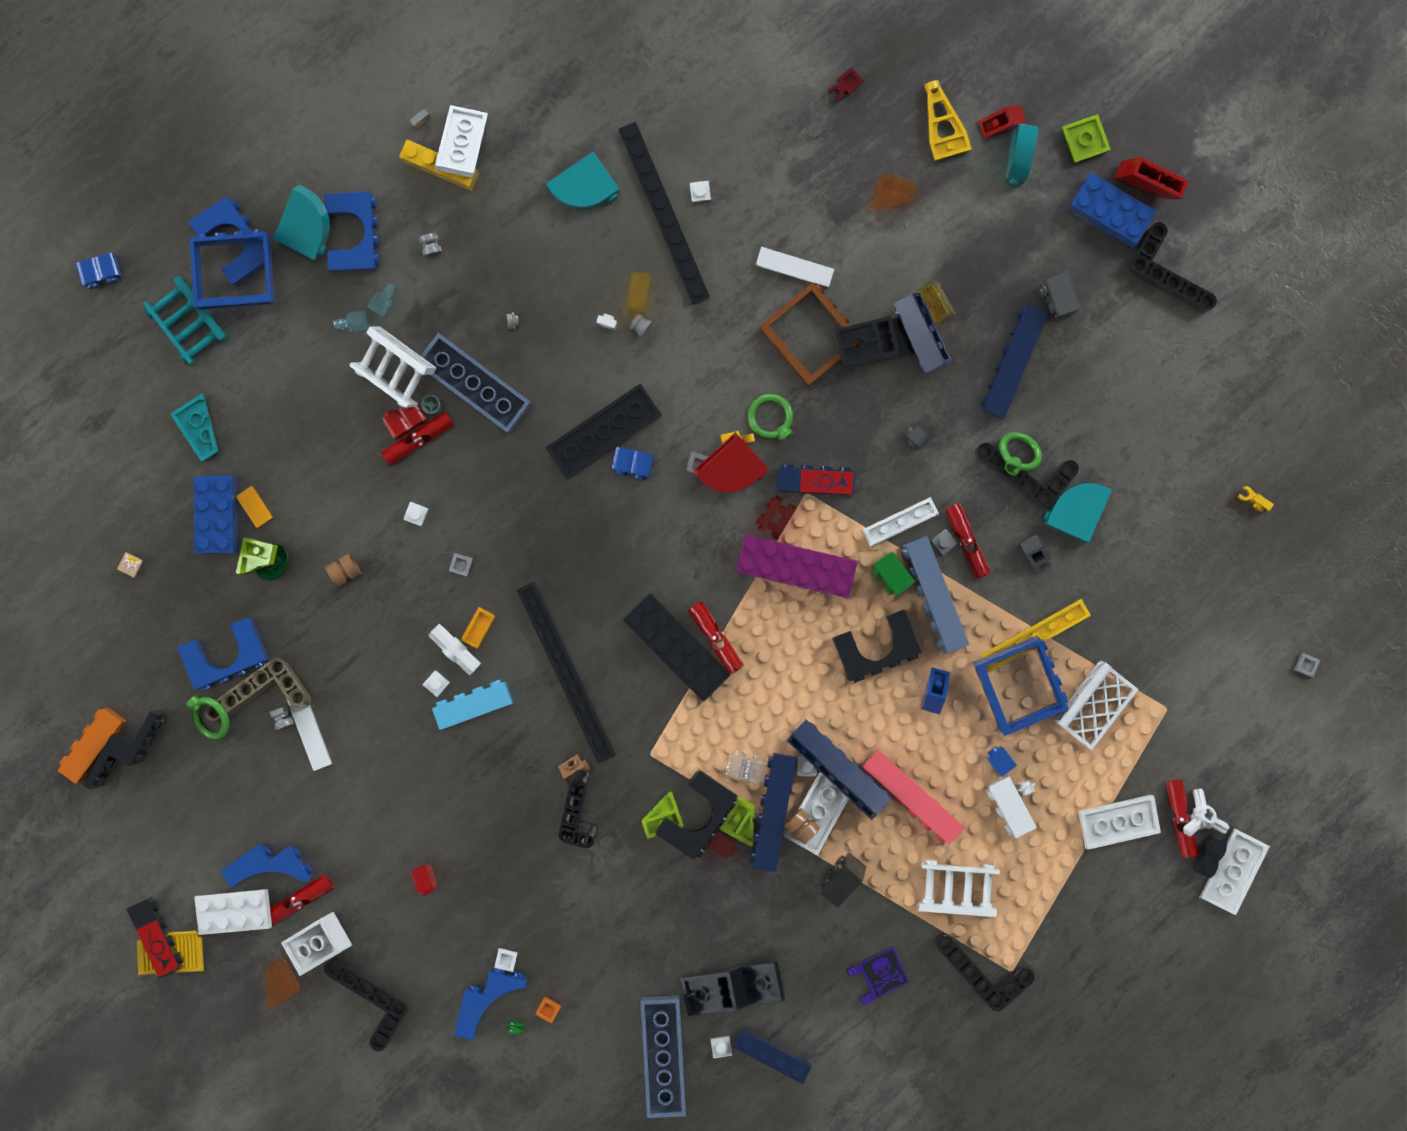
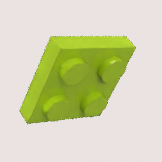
M1098 114L1061 127L1074 164L1111 150Z

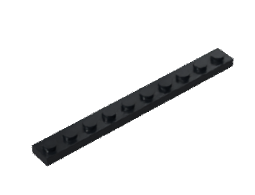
M633 122L619 128L621 138L692 305L710 298L637 123Z
M535 582L517 589L518 595L597 763L599 764L614 757L613 748Z

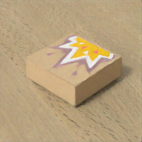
M125 552L117 570L136 578L144 560Z

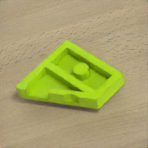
M243 537L236 573L246 574L273 565L278 545Z
M672 791L668 792L641 820L647 839L657 836L655 831L665 817L684 827Z
M738 796L737 804L732 810H729L726 815L727 818L722 826L719 827V830L752 847L755 805Z

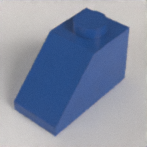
M931 667L921 710L940 715L946 700L950 672Z

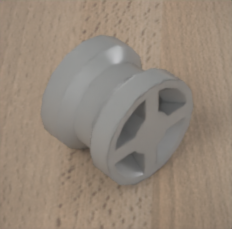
M639 313L629 326V329L635 330L642 337L651 326L652 321L644 319L643 315Z

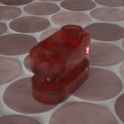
M777 495L775 498L770 497L765 506L768 508L766 514L761 513L756 522L759 525L757 529L763 532L766 528L773 531L771 537L775 539L779 538L796 508L791 503H789L787 508L780 503L783 499ZM776 511L783 514L778 524L771 521Z

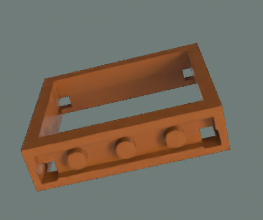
M813 282L759 327L760 331L808 387L841 360L840 353L835 355L813 375H810L770 326L810 292L815 295L841 327L849 326L847 317L843 313L840 315L836 311L837 306L831 299L827 300L823 295L825 293L818 284L815 286ZM855 339L852 342V346L856 348L862 341Z

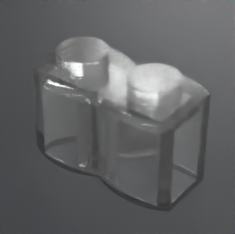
M739 750L729 753L725 776L763 784L768 761L764 760L765 756L753 754V757L745 756L746 752Z

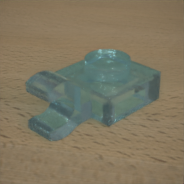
M388 283L382 293L376 291L367 307L380 316L385 317L394 303L390 297L394 294L397 287Z
M365 310L346 313L347 319L333 320L336 330L349 328V332L354 333L366 331L369 328Z

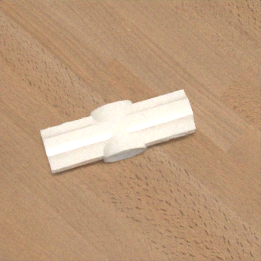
M438 624L428 635L451 661L456 662L469 675L481 665L467 650L468 648L458 638L453 637L441 624Z

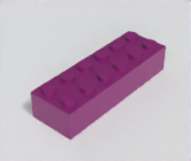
M745 534L736 573L849 599L858 561Z

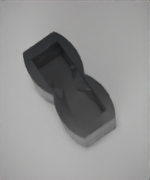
M1208 836L1202 844L1201 853L1194 861L1193 871L1211 879L1218 870L1219 860L1226 853L1227 843Z

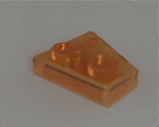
M881 173L871 209L912 202L918 182Z
M283 956L265 967L268 1009L302 990Z

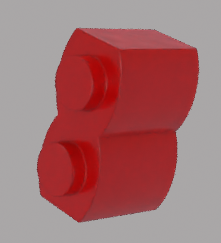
M418 404L416 407H401L396 411L391 409L384 414L385 417L382 419L395 440L405 436L428 421Z
M431 863L417 867L410 872L417 894L422 893V896H426L436 890L435 888L438 886Z

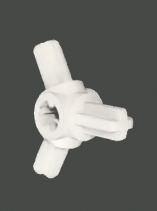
M1203 789L1193 790L1196 808L1193 809L1191 814V821L1183 827V833L1192 836L1198 829L1213 828L1225 834L1229 830V826L1226 822L1217 818L1216 812L1212 807L1207 806Z

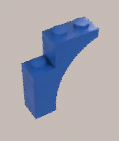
M262 843L255 846L220 872L231 888L247 877L264 872L285 873L298 878L302 882H306L313 877L311 866L307 862H303L300 858L302 854L296 847L293 848L290 845L272 858L271 850L267 845L263 846Z
M494 968V970L491 969L489 971L485 991H481L482 988L471 985L470 988L467 987L464 992L454 1036L473 1040L480 1018L487 1007L503 994L525 988L528 978L524 977L525 974L520 972L510 974L506 973V970Z

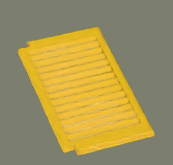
M198 931L168 932L175 939L176 945L174 947L177 953L180 952L184 959V963H182L184 967L173 973L204 971L202 936H199ZM141 939L137 940L138 975L156 974Z

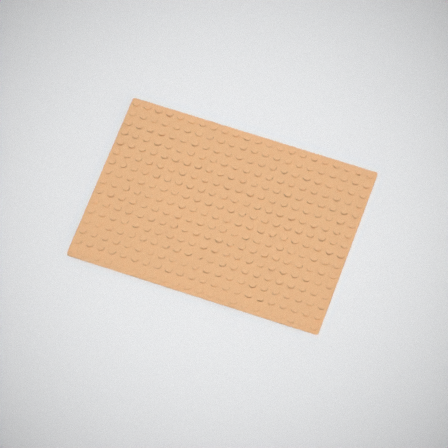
M805 494L777 542L858 561L849 599L755 577L723 631V634L743 662L744 667L731 674L705 702L689 688L653 747L651 756L690 780L699 768L739 797L754 804V818L758 819V814L763 812V806H760L762 794L766 795L767 787H764L765 775L769 776L770 768H767L768 758L773 756V752L796 757L802 756L787 742V739L806 719L815 724L819 732L829 737L832 744L841 749L849 760L855 762L862 772L865 770L862 765L878 749L965 828L950 845L947 842L942 844L934 837L937 834L935 831L925 829L920 824L922 820L918 816L913 818L906 811L908 807L903 803L899 805L891 798L893 794L887 790L891 800L873 820L868 818L854 803L848 800L823 847L816 856L836 867L835 863L842 855L845 857L850 852L867 866L863 884L1004 969L1013 971L1085 850L1078 811L1113 803L1166 714L1167 708L1142 692L1137 691L1092 750L1054 722L1058 714L1004 736L999 730L973 662L982 659L981 654L1031 626L942 573L969 646L950 653L939 651L936 644L938 637L936 633H932L929 626L931 619L929 615H925L922 608L924 601L922 596L918 597L915 586H917L916 581L899 595L893 596L885 592L882 587L885 584L882 580H877L871 573V570H873L871 565L890 551H893L908 571L910 565L908 560L904 561L901 554L902 549L887 540L870 547L862 532V529L866 527L811 494ZM905 609L922 652L918 654L919 658L909 662L907 659L900 661L901 665L892 669L889 666L882 668V673L874 676L869 673L864 675V680L856 683L853 680L849 681L832 638L851 631L857 648L863 657L872 661L881 660L889 655L894 643L885 617ZM1050 638L1045 641L1048 647L1046 654L1054 662L1055 668L1052 669L1055 675L1058 674L1062 683L1059 686L1061 692H1065L1069 701L1096 665ZM722 640L720 643H716L715 646L718 649H722V647L724 646V640ZM1035 647L991 672L985 666L1007 723L1056 703ZM712 649L710 654L726 669L714 649ZM931 667L950 672L946 700L940 715L921 710ZM1109 673L1105 678L1106 685L1115 684V676ZM1127 685L1119 686L1120 697L1127 696L1131 691ZM1116 687L1106 688L1107 698L1117 697ZM1097 689L1093 693L1094 700L1104 699L1103 689ZM1117 700L1108 701L1109 712L1115 711L1118 707ZM1104 702L1095 703V713H1104ZM1091 704L1084 705L1082 716L1092 714ZM1105 716L1096 717L1097 727L1104 726L1106 723ZM1092 717L1083 719L1084 729L1093 728ZM1079 719L1073 720L1068 727L1072 730H1080ZM1094 731L1084 732L1085 740L1089 744L1094 739ZM994 746H1002L1017 764L1016 767L1004 775L1010 776L1015 788H1018V784L1027 780L1030 783H1035L1033 786L1034 792L1020 797L1037 828L1017 839L1013 835H1008L1004 827L1007 823L1004 818H999L995 810L997 808L995 801L991 802L986 793L988 791L987 785L1002 778L986 759L988 756L987 752ZM797 758L785 824L798 811L816 778L813 776H797ZM874 777L872 778L877 785L879 781ZM784 826L783 836H784V834H785V832H786V830H787V828H786L785 826ZM926 860H936L937 864L971 867H983V864L995 865V868L1000 870V874H992L990 904L997 909V917L918 911V901L923 902V898H925L927 869H922L920 863H925ZM946 870L934 871L933 899L935 903H942V900H944ZM954 871L953 904H961L964 898L965 872ZM973 872L971 902H973L974 906H980L983 903L985 873Z

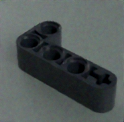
M576 770L569 784L559 830V839L566 844L590 848L595 842L597 829L592 824L580 822L590 776L584 770ZM578 781L581 782V786H580V787L577 786Z

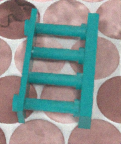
M177 276L173 280L177 284L175 289L153 306L145 301L143 303L146 307L144 311L150 319L154 318L177 347L181 353L179 355L181 360L185 364L189 363L194 366L196 364L192 359L194 355L214 340L217 341L219 339L224 343L229 337L208 309L198 310L194 307L193 290L184 278ZM184 294L188 299L186 301L187 304L163 321L157 312L176 297ZM196 309L200 314L198 319L175 336L169 327L189 311ZM202 325H208L211 329L210 334L186 351L180 342Z

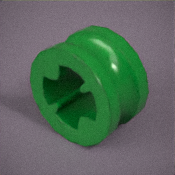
M509 1020L510 1027L507 1028V1031L515 1034H524L523 1028L526 1026L525 1023Z

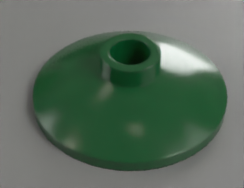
M274 544L278 545L274 564L255 570L257 575L263 580L272 581L279 578L288 566V552L279 544Z

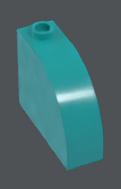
M1019 124L1012 135L1005 181L1009 182L1010 185L1020 186L1028 178L1036 147L1038 126Z
M594 152L546 184L548 190L557 201L566 207L576 210H590L603 205L607 201L611 203L619 197L618 194L620 193L618 186Z
M302 185L293 188L273 238L312 260L324 255L327 249L325 244L330 231L329 216L319 197Z
M1093 483L1080 484L1067 489L1058 497L1051 509H1047L1043 519L1046 521L1044 525L1084 543H1089L1112 489Z

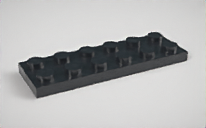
M640 383L545 448L565 478L569 479L661 417L662 414Z
M651 593L623 619L703 702L731 676Z

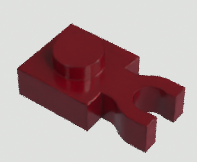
M851 67L837 79L839 84L832 86L828 89V92L831 94L833 91H838L839 95L835 98L838 102L845 92L850 95L864 81Z

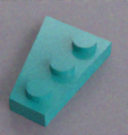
M203 393L170 414L201 462L208 460L219 452Z

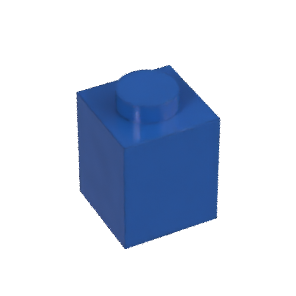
M994 746L987 752V761L1001 777L1017 766L1002 746Z

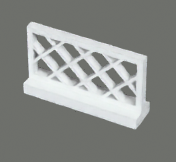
M1100 660L1068 701V709L1060 712L1054 719V722L1092 750L1138 691V688L1112 669L1109 664ZM1109 672L1115 676V684L1106 685L1105 678ZM1127 685L1131 691L1127 696L1120 697L1119 686ZM1116 687L1117 697L1107 698L1106 688ZM1097 689H1103L1104 699L1094 700L1093 693ZM1117 700V709L1109 712L1108 701ZM1104 702L1105 712L1096 714L1095 703ZM1091 704L1092 714L1082 716L1083 706ZM1092 717L1093 728L1084 729L1083 719ZM1096 717H1106L1104 726L1097 727ZM1079 719L1080 730H1072L1068 727L1073 720ZM1094 731V739L1089 744L1085 740L1084 732Z

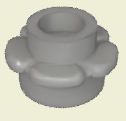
M512 312V314H506L507 328L515 331V327H519L518 315H514V312Z

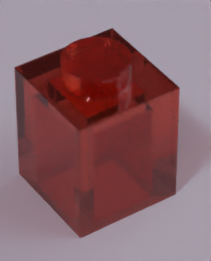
M717 829L712 841L707 844L708 848L724 859H727L728 856L732 858L738 849L735 847L737 842L719 829Z

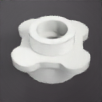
M1027 780L1018 784L1019 787L1016 789L1020 796H1024L1035 791L1033 787L1035 783H1030Z

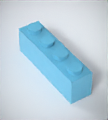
M501 680L489 683L491 686L489 688L483 689L481 686L472 689L473 694L465 696V693L453 696L454 700L447 703L445 699L435 703L436 707L432 708L439 730L513 704L514 702L507 683H501Z

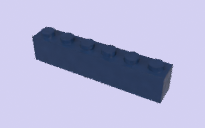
M1028 303L1025 307L1020 308L1017 314V318H1020L1018 324L1013 325L1009 334L1012 336L1010 343L1006 342L1002 353H1005L1003 360L999 359L995 370L998 371L996 377L991 378L987 387L990 388L988 396L984 395L980 405L983 406L982 412L1001 420L1005 418L1047 318L1048 311Z
M806 719L787 739L789 744L871 820L890 802L891 798L884 789L879 788L870 776L865 775L860 770V767L855 762L849 760L841 749L834 746L829 737L819 732L816 725Z
M773 752V756L768 758L767 768H770L769 776L765 775L764 787H767L766 795L762 794L760 806H763V812L758 814L757 825H760L759 833L755 832L753 844H757L756 851L751 852L750 863H753V868L771 872H776L796 756Z

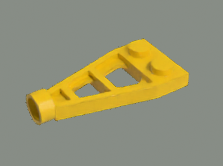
M939 80L924 84L927 93L929 145L934 161L971 151L972 148L967 131L941 89ZM941 102L944 104L947 115L936 118L933 106ZM949 121L955 130L954 135L940 138L937 129L939 122Z

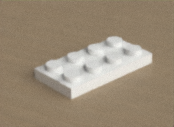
M450 105L435 170L473 178L488 113Z
M819 772L799 809L802 808L809 815V820L814 819L821 826L820 830L805 845L796 838L797 833H791L788 829L784 837L818 855L849 799Z
M1152 794L1078 811L1085 849L1087 850L1161 833L1155 799Z
M1233 828L1227 841L1226 853L1219 860L1218 870L1211 879H1208L1200 898L1236 915L1270 846Z
M268 889L194 896L199 935L272 928Z

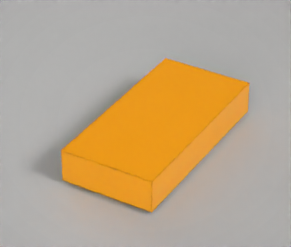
M253 486L236 496L256 528L263 526L274 518Z
M478 607L460 641L478 650L496 616Z

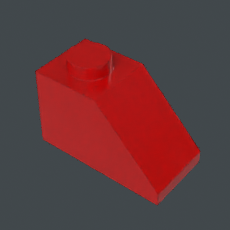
M1020 105L1007 106L978 121L984 139L1012 131L1019 124H1026Z

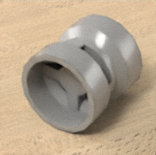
M430 233L419 237L420 244L423 245L422 253L424 257H431L442 253L441 247L437 242L439 240L437 233Z
M288 705L269 712L271 718L275 721L274 726L276 730L294 724L293 719L289 716Z

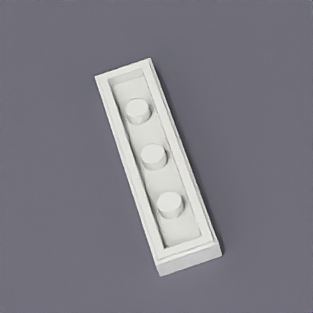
M761 247L756 262L758 267L810 283L813 282L829 288L834 272L833 268Z
M930 497L862 529V532L869 546L872 547L938 516L939 513Z
M302 694L297 697V704L302 702ZM286 699L313 771L331 765V758L311 706L300 709L293 706Z

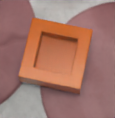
M545 996L535 1014L552 1024L562 1005Z

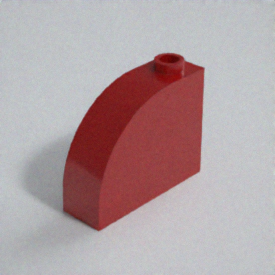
M1142 157L1121 161L1114 176L1115 180L1133 189L1152 196L1173 200L1182 199L1189 180Z
M735 432L697 466L693 472L704 484L712 489L722 492H734L748 487L757 479H762L769 468Z

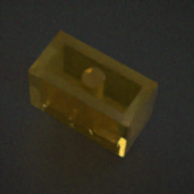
M632 271L627 302L628 313L646 315L652 279L651 274Z
M933 280L917 290V292L921 293L935 324H942L957 315L938 281Z

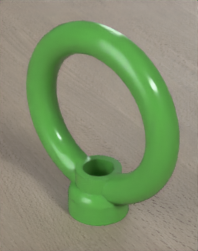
M765 394L758 397L751 404L748 411V423L752 431L759 437L765 439L778 438L780 442H783L793 433L790 430L793 423V410L789 402L782 396ZM768 401L780 404L786 414L784 424L772 432L761 429L755 419L758 407Z
M1011 432L1002 437L999 450L1006 462V472L1011 475H1017L1020 471H1032L1040 465L1042 461L1041 449L1030 436L1020 432ZM1020 440L1028 444L1034 452V460L1031 463L1024 464L1021 463L1018 457H1011L1007 450L1008 442Z
M195 695L187 702L186 707L191 711L193 723L204 737L210 740H220L227 735L229 731V717L224 707L218 701L209 697L199 698ZM204 705L213 707L219 714L222 723L219 732L209 731L201 722L199 712Z

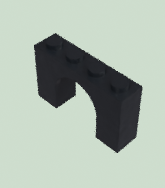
M905 609L885 617L894 643L889 655L881 660L872 661L863 657L857 648L851 631L832 638L849 681L853 680L856 683L864 680V675L869 673L872 676L882 673V668L889 666L890 669L901 665L900 661L907 659L909 662L919 658L918 654L922 652Z
M699 768L689 781L688 786L709 800L712 813L708 823L700 829L688 830L665 817L655 831L657 836L693 860L696 857L700 858L706 849L704 845L707 841H712L716 835L714 830L718 825L722 826L727 818L725 814L729 808L732 810L737 804L736 798L738 797L736 793Z

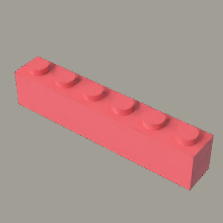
M878 749L862 765L865 769L863 771L865 775L876 778L879 781L877 785L886 792L889 790L893 794L891 798L899 805L905 804L908 807L906 811L913 818L918 816L922 820L920 824L925 829L935 831L937 834L934 837L942 844L947 842L950 845L965 828Z

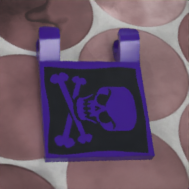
M893 947L846 969L850 977L860 972L865 977L871 992L860 996V1001L863 1005L909 983Z

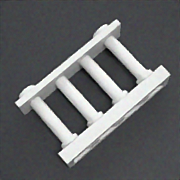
M380 326L369 327L366 334L372 337L369 349L362 362H353L349 366L355 370L357 375L365 377L398 401L397 404L403 408L416 407L418 403L412 400L411 396L421 377L434 374L436 367ZM379 344H382L386 347V353L375 373L368 366ZM393 355H397L401 362L389 383L382 376ZM410 365L415 368V373L406 391L403 393L396 387L407 366Z
M926 860L925 863H920L922 869H927L925 898H923V902L918 901V911L997 917V909L990 904L992 874H1000V870L995 868V865L983 864V867L937 864L936 860ZM935 870H946L945 893L942 903H935L933 899ZM954 871L965 872L964 898L961 904H953L954 901H952ZM973 872L985 873L983 903L980 906H974L973 902H971Z

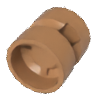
M349 553L339 558V563L332 562L325 567L337 588L346 584L348 578L353 580L362 574L357 563Z
M802 808L784 825L791 833H797L796 838L803 845L810 841L821 828L814 819L809 820V815Z

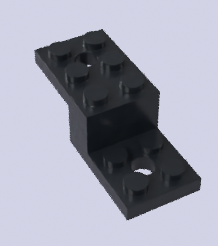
M891 316L834 329L843 368L877 359L883 361L915 353L911 348V341L905 334L899 317L891 318ZM860 339L863 342V347L855 349L852 346L853 340Z
M161 710L150 711L135 740L123 733L111 734L83 786L88 789L98 788L101 785L104 786L109 778L107 774L110 768L113 769L118 760L128 766L142 763L148 754L146 752L148 746H152L157 738L155 733L158 728L161 729L166 721L164 718L166 713Z
M778 961L728 967L717 973L680 978L688 1016L738 1011L748 1005L782 1002L785 1000ZM760 979L766 982V988L760 985ZM700 990L704 991L705 999L701 998Z

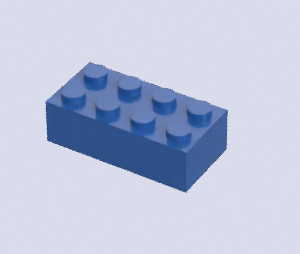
M1093 173L1089 174L1068 209L1133 249L1157 212Z
M193 476L194 553H238L237 477Z

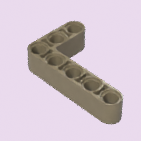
M275 658L216 701L224 707L230 718L276 684H278L288 701L300 709H305L310 705L311 697L290 665L279 658ZM282 664V670L277 673V666ZM266 675V682L261 684V678ZM292 679V686L290 688H287V681ZM250 686L251 692L245 695L246 688ZM302 694L303 700L297 704V697ZM235 698V704L230 707V700ZM208 706L205 710L206 717L211 721L221 723L220 716L214 718L216 710Z

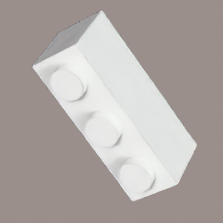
M1006 775L987 785L988 791L986 793L991 802L995 801L997 805L995 810L999 818H1004L1007 823L1004 827L1009 836L1013 835L1017 839L1037 828L1010 776Z

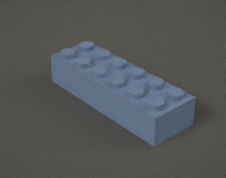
M440 333L434 337L421 355V357L436 367L434 374L429 375L508 434L512 432L532 405L529 400Z
M926 536L903 545V550H901L904 561L908 560L910 565L908 572L913 579L915 578L917 583L915 590L918 597L922 596L924 601L922 608L925 615H929L931 619L929 626L932 633H936L938 637L936 644L939 651L950 653L969 646L968 639L928 537Z
M680 995L641 997L647 1118L686 1116Z

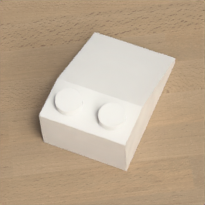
M334 912L322 917L281 942L299 976L352 946Z

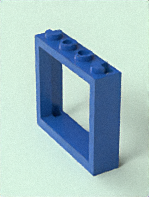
M254 230L253 233L245 234L244 231L233 232L234 235L215 233L211 237H207L206 234H200L195 236V238H189L193 298L196 309L205 310L275 304L271 240L267 232H264V230ZM263 242L267 294L203 299L200 247Z
M1038 636L973 662L999 730L1004 736L1068 709L1066 704L1068 703L1065 692H1061L1059 687L1062 685L1058 674H1054L1052 669L1055 668L1054 662L1046 654L1048 647L1044 639L1041 640ZM1035 646L1056 703L1007 723L985 666Z

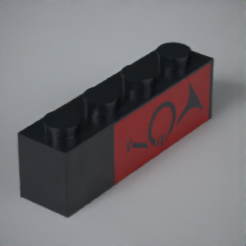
M150 897L127 908L126 910L158 978L161 979L183 968V956L180 952L177 953L174 947L176 945L175 939L166 930L168 925L164 917L161 918L158 913L160 908L157 901L152 900Z

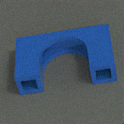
M370 191L324 194L325 208L328 216H355L363 222L365 229L361 243L355 248L327 251L328 270L331 273L377 271V265H380L379 254H376V246H379L378 235H375V227H378L377 216H374V208H377L376 197H373Z
M227 196L189 221L197 235L206 234L207 237L225 227L238 228L244 231L245 234L253 233L248 226L251 223L246 215L241 216L238 209L240 207L234 199L230 200ZM260 242L245 243L241 255L221 269L235 288L265 268L264 247Z
M247 617L230 625L239 646V654L236 661L228 668L219 669L211 665L205 656L199 640H193L177 647L194 690L201 689V692L212 688L211 684L215 682L219 684L230 680L229 676L234 674L237 677L248 673V668L253 666L254 669L260 668L265 665V661L269 660L252 617Z

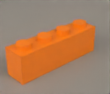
M110 708L99 709L93 717L95 719L91 725L88 724L84 728L82 738L73 743L70 748L72 750L68 756H64L59 763L60 767L57 771L75 784L81 783L93 768L111 734L118 733L127 722Z

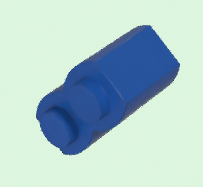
M114 253L103 254L75 264L82 286L88 287V289L97 288L100 286V283L105 281L107 284L118 281L117 278L122 276L116 254Z
M616 447L612 470H615L617 475L626 476L627 473L634 474L636 479L645 480V477L650 478L654 454Z

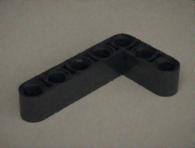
M1157 222L1153 224L1146 232L1129 264L1130 273L1201 312H1208L1213 309L1217 304V298L1213 293L1153 261L1168 232L1164 223ZM1154 228L1161 231V237L1154 235ZM1144 245L1151 246L1152 253H1146ZM1135 262H1141L1143 270L1136 269ZM1152 271H1158L1160 279H1154ZM1169 280H1174L1177 283L1175 289L1169 286ZM1186 289L1193 291V298L1186 295ZM1203 298L1209 299V307L1203 305Z
M987 442L981 443L975 450L976 457L1040 508H1047L1053 505L1079 471L1078 464L1075 461L1067 460L1060 464L1045 485H1042L1026 471H1020L1019 479L1015 481L1006 472V462L1002 458L1000 451L992 444ZM981 447L989 449L987 457L980 454ZM996 459H1002L1004 461V467L1002 469L996 467ZM1066 464L1073 467L1072 474L1065 472L1064 467ZM1054 479H1058L1061 482L1060 489L1053 487L1052 482ZM1027 482H1031L1034 485L1032 493L1028 492L1025 488ZM1042 494L1048 495V504H1043L1041 502L1040 498Z
M943 933L936 937L935 945L993 1011L1003 1010L1034 982V972L1028 966L1023 965L1018 967L995 987L948 934ZM943 939H948L950 942L946 948L940 947V942ZM956 953L962 954L960 962L953 961V956ZM968 968L975 969V974L972 977L966 976ZM1029 971V978L1021 980V973ZM982 982L988 983V988L985 991H979L978 987ZM1009 984L1015 985V990L1012 993L1006 992V987ZM994 997L1001 998V1002L997 1006L991 1003Z
M340 958L330 959L324 966V972L328 977L386 1012L370 1039V1046L373 1050H384L410 1008L409 1002L404 997ZM330 963L338 965V972L330 970ZM347 973L354 975V982H349L346 979ZM368 983L371 986V992H365L362 985ZM380 993L387 995V1002L380 1001ZM395 1004H402L404 1011L398 1012L395 1009ZM385 1021H393L394 1028H387ZM375 1037H382L384 1044L378 1045L375 1042Z

